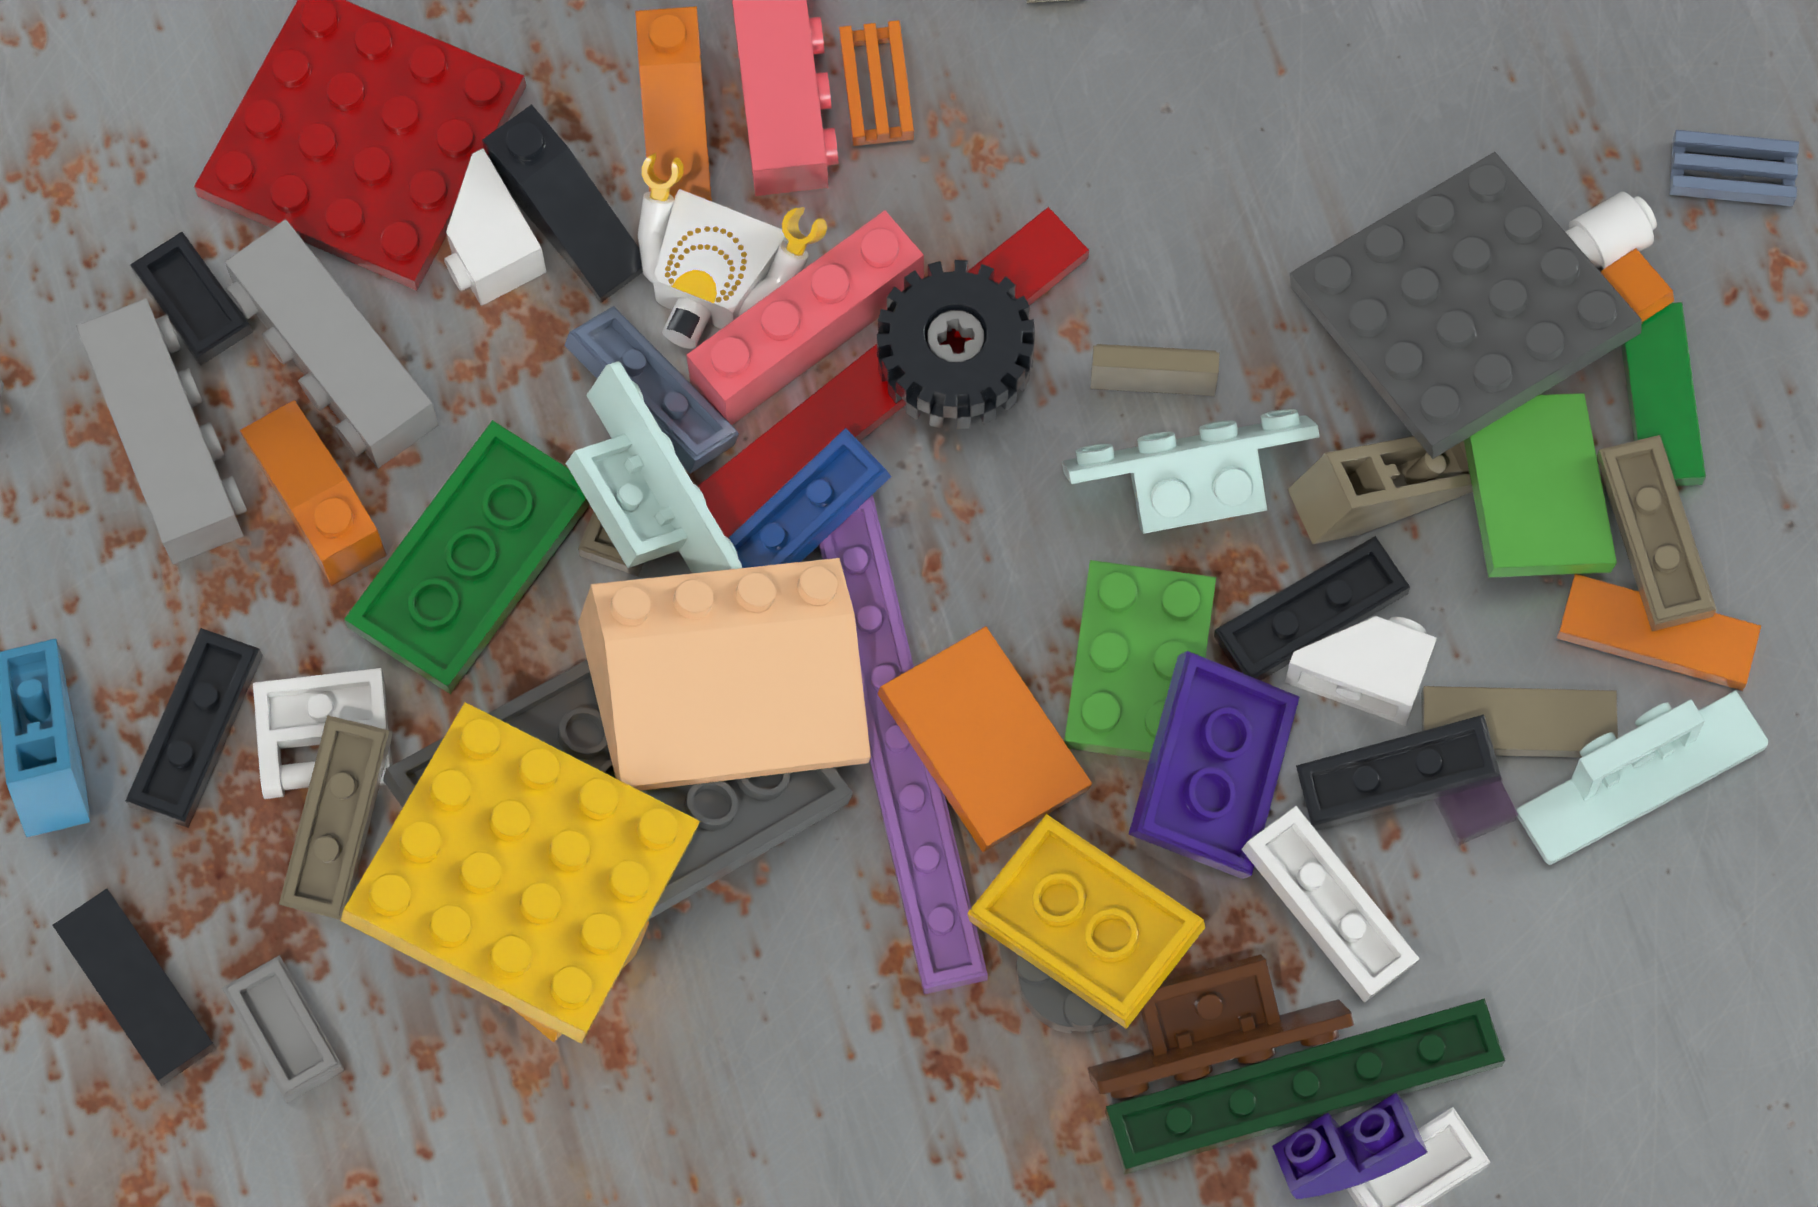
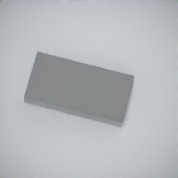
M280 955L222 988L287 1103L345 1071Z

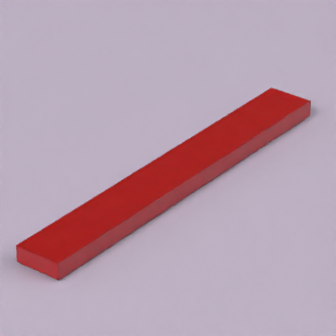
M1047 207L969 269L968 273L978 275L981 264L993 268L994 281L999 284L1006 276L1016 285L1015 298L1018 299L1024 295L1030 306L1089 258V249ZM952 329L950 332L947 330V339L940 342L939 345H950L953 354H960L964 352L965 342L973 339L961 337L959 331ZM877 343L698 485L704 495L706 506L724 536L729 538L845 428L860 442L906 405V401L903 399L896 404L888 394V382H882L878 370Z

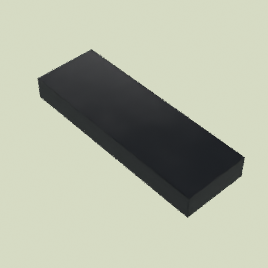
M1374 536L1215 629L1214 638L1236 671L1261 681L1289 665L1294 651L1362 622L1408 595L1410 586L1377 537Z
M200 628L125 800L130 808L189 828L263 656L259 648Z
M1484 714L1296 765L1310 822L1316 831L1502 781Z
M105 889L52 925L161 1086L216 1049L203 1027L108 889Z

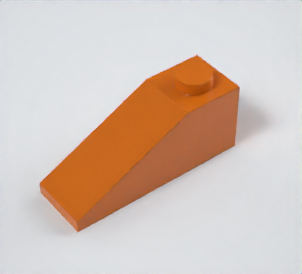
M697 6L635 11L646 159L656 153L654 173L659 179L668 181L672 175L673 159L678 157L683 163L684 173L679 182L670 187L669 195L673 196L675 200L678 190L681 189L712 202Z
M295 400L240 429L246 444L331 586L387 556L376 526L346 476Z

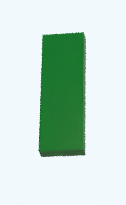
M1676 302L1669 304L1642 322L1641 334L1622 344L1621 348L1633 440L1637 441L1660 435L1676 486L1678 487L1703 485L1706 473L1683 303Z

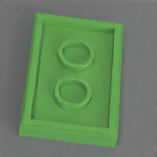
M1584 393L1538 395L1464 440L1488 578L1612 572L1617 564Z

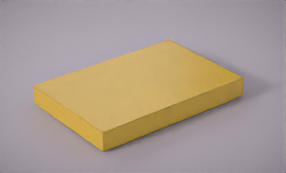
M1047 814L967 913L972 924L1126 1029L1205 929L1204 919Z

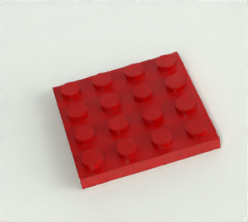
M297 0L195 183L196 194L202 199L270 228H274L286 219L304 243L417 291L447 236L446 231L472 154L484 149L482 139L509 120L526 88L525 76L349 1Z

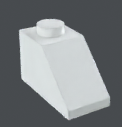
M481 149L473 153L446 231L452 254L445 257L444 261L459 290L463 291L470 287L482 306L547 271L539 242L485 150Z
M1375 616L1294 651L1289 663L1285 683L1406 726L1437 637L1425 634V628L1410 619L1391 617L1389 620Z

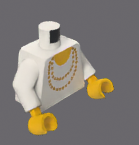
M654 153L643 162L641 167L643 180L651 188V192H646L643 196L637 236L643 274L653 283L656 302L672 309L662 331L663 336L678 346L694 349L706 324L720 329L724 328L802 271L809 257L808 252L805 250L807 244L820 241L826 234L827 224L824 218L816 219L809 235L804 236L799 230L798 222L804 213L805 207L794 208L788 211L783 218L782 229L681 189L678 190L674 200L673 196L669 195L670 187L677 184L684 173L683 163L678 157L673 159L671 178L668 181L661 180L654 173V163L656 161V153Z

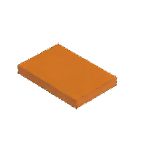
M986 626L885 683L877 693L982 852L989 850L1043 818L1046 814L1048 815L1085 793L1092 785V782Z

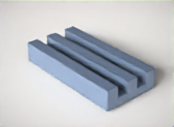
M1676 130L1672 140L1669 195L1793 207L1797 198L1795 180L1798 176L1796 159L1799 153V141ZM1684 170L1720 173L1722 176L1741 178L1744 175L1781 179V185L1684 176Z

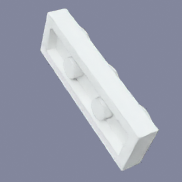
M1297 806L1247 841L1241 849L1364 1003L1405 973L1419 960V957Z

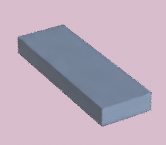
M615 306L569 332L564 346L596 378L599 377L606 365L617 361L622 364L630 379L639 386L646 406L661 431L672 441L676 456L689 473H692L734 446L739 432Z

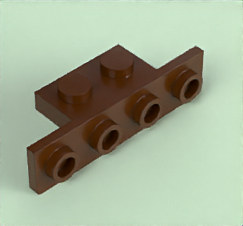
M1259 954L1164 980L1141 1010L1150 1051L1088 1067L1087 1069L1090 1081L1099 1094L1110 1093L1112 1098H1127L1147 1091L1150 1088L1148 1082L1173 1075L1177 1081L1193 1080L1210 1074L1213 1071L1212 1065L1235 1058H1237L1239 1063L1243 1064L1263 1061L1276 1054L1275 1047L1300 1041L1303 1046H1316L1331 1042L1339 1037L1338 1030L1353 1026L1354 1021L1351 1011L1339 999L1279 1015L1267 962Z

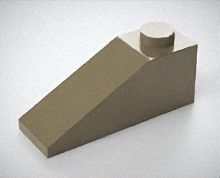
M1414 436L1327 452L1287 489L1312 544L1362 535L1473 492L1464 440L1432 459Z

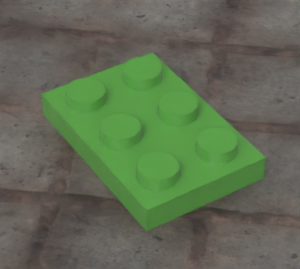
M1090 560L1064 740L1069 749L1149 760L1178 655L1189 651L1206 658L1216 577Z

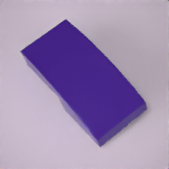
M1397 1093L1341 1126L1338 1125L1329 1113H1326L1272 1146L1289 1190L1296 1199L1321 1196L1366 1183L1405 1166L1428 1153L1408 1106Z

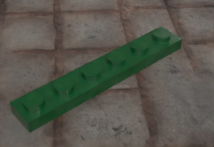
M1484 998L1106 1106L1105 1114L1125 1175L1310 1122L1326 1113L1334 1115L1380 1102L1395 1093L1401 1096L1502 1067L1506 1060Z

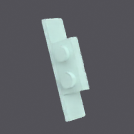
M619 361L606 365L586 396L611 436V439L575 450L566 465L627 568L676 551L680 552L692 573L742 568L733 543L724 536L706 506L702 491L691 481L675 454L672 441L661 431L646 406L639 386L630 379Z
M1282 409L1262 414V423L1237 428L1236 421H1217L1200 426V435L1175 439V433L1173 432L1148 434L1137 439L1138 447L1114 451L1112 444L1085 446L1075 451L1076 458L1062 461L1064 475L1071 484L1131 473L1140 530L1145 534L1267 511L1258 449L1319 438L1318 425L1308 416H1299L1297 409Z
M1737 690L1700 710L1697 709L1692 699L1674 709L1671 708L1669 703L1660 704L1638 718L1635 722L1638 728L1618 739L1612 732L1607 733L1587 744L1580 751L1582 758L1578 761L1572 779L1516 808L1514 812L1544 861L1552 865L1764 751L1768 745V738Z

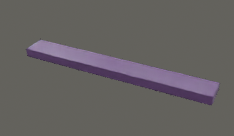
M872 495L819 544V550L822 560L840 558L855 613L871 753L869 763L923 993L929 994L987 981L988 974L977 928L969 921L967 914L972 907L945 795L877 695L882 685L912 669L914 665Z

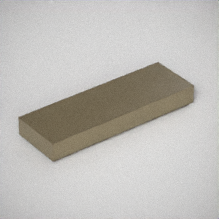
M1660 435L1599 449L1597 462L1651 630L1656 631L1713 617L1717 609Z
M1424 686L1421 692L1422 731L1484 714L1496 756L1582 758L1580 751L1596 738L1612 732L1618 739L1617 690Z
M327 715L279 905L341 920L343 909L353 893L393 731Z

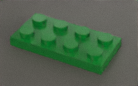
M492 420L344 618L347 628L451 694L590 505L569 468Z

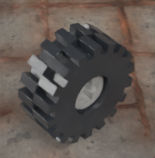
M955 260L954 271L943 272L941 261L928 264V276L923 279L920 278L916 270L905 276L904 290L902 292L894 286L887 296V310L881 309L877 334L878 370L882 382H888V394L896 404L902 399L906 401V413L918 420L922 411L930 414V426L943 428L945 418H956L957 429L970 428L971 417L980 415L984 425L996 419V408L1000 405L1008 411L1016 403L1018 389L1024 392L1029 382L1030 368H1033L1035 342L1034 319L1029 320L1030 306L1024 295L1018 299L1015 298L1016 285L1006 276L999 284L994 281V269L981 264L977 275L968 273V260ZM952 329H956L961 337L973 339L965 342L963 353L953 354L950 345H939L940 342L947 339V330L950 332Z

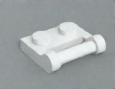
M381 668L253 683L260 781L264 799L284 797L285 790L309 788L315 761L282 765L280 749L320 745L327 715L389 730L385 682ZM390 747L380 786L386 785L383 781L386 768L393 765Z

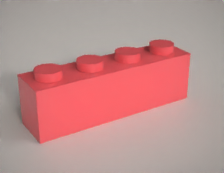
M732 0L755 196L828 188L827 166L838 165L839 162L835 128L823 129L820 111L832 109L828 72L816 73L814 63L815 54L825 53L821 17L809 18L807 0Z
M884 210L689 352L686 357L690 383L731 425L735 424L878 319L881 309L887 310V296L894 286L901 292L904 290L905 276L916 270L920 278L923 279L924 254L887 211Z

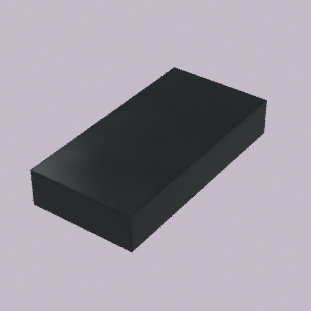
M183 232L175 235L130 264L135 276L163 315H168L173 329L200 366L253 333L250 324Z

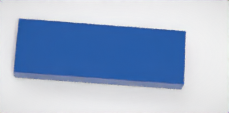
M845 428L729 537L736 549L742 568L801 562L892 476Z

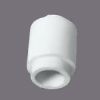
M1621 191L1571 220L1569 229L1565 232L1599 271H1602L1633 249L1637 248L1641 252L1651 246L1654 242L1653 230L1657 227V222L1653 211L1644 199L1639 196L1633 198L1628 193Z

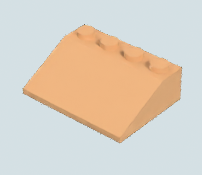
M840 558L591 584L578 624L616 779L640 791L869 763L871 753L855 613Z

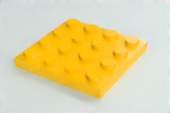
M464 702L343 909L340 921L582 1044L691 842L700 821Z

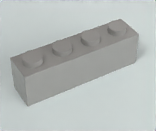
M286 219L225 261L233 283L226 288L228 295L246 319L256 314L268 330L262 333V337L276 358L283 365L292 359L304 374L298 382L313 405L319 411L329 406L341 422L334 426L335 430L355 457L365 452L375 466L380 468L439 426L430 399Z
M145 298L76 325L161 541L172 564L243 537L244 535L236 515L246 512L247 509L234 477L231 476L224 480L220 479L214 461L225 457L212 423L209 422L199 426L192 407L202 404L203 401L190 369L187 368L177 372L170 354L181 350L168 315L155 319L148 300Z

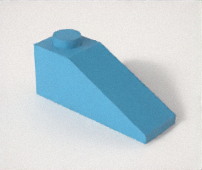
M57 639L1 651L0 725L6 784L26 838L89 823L90 815L85 774Z

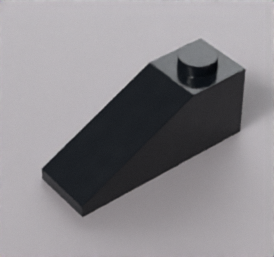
M532 104L482 139L486 154L514 201L600 303L643 273L639 247L572 151Z

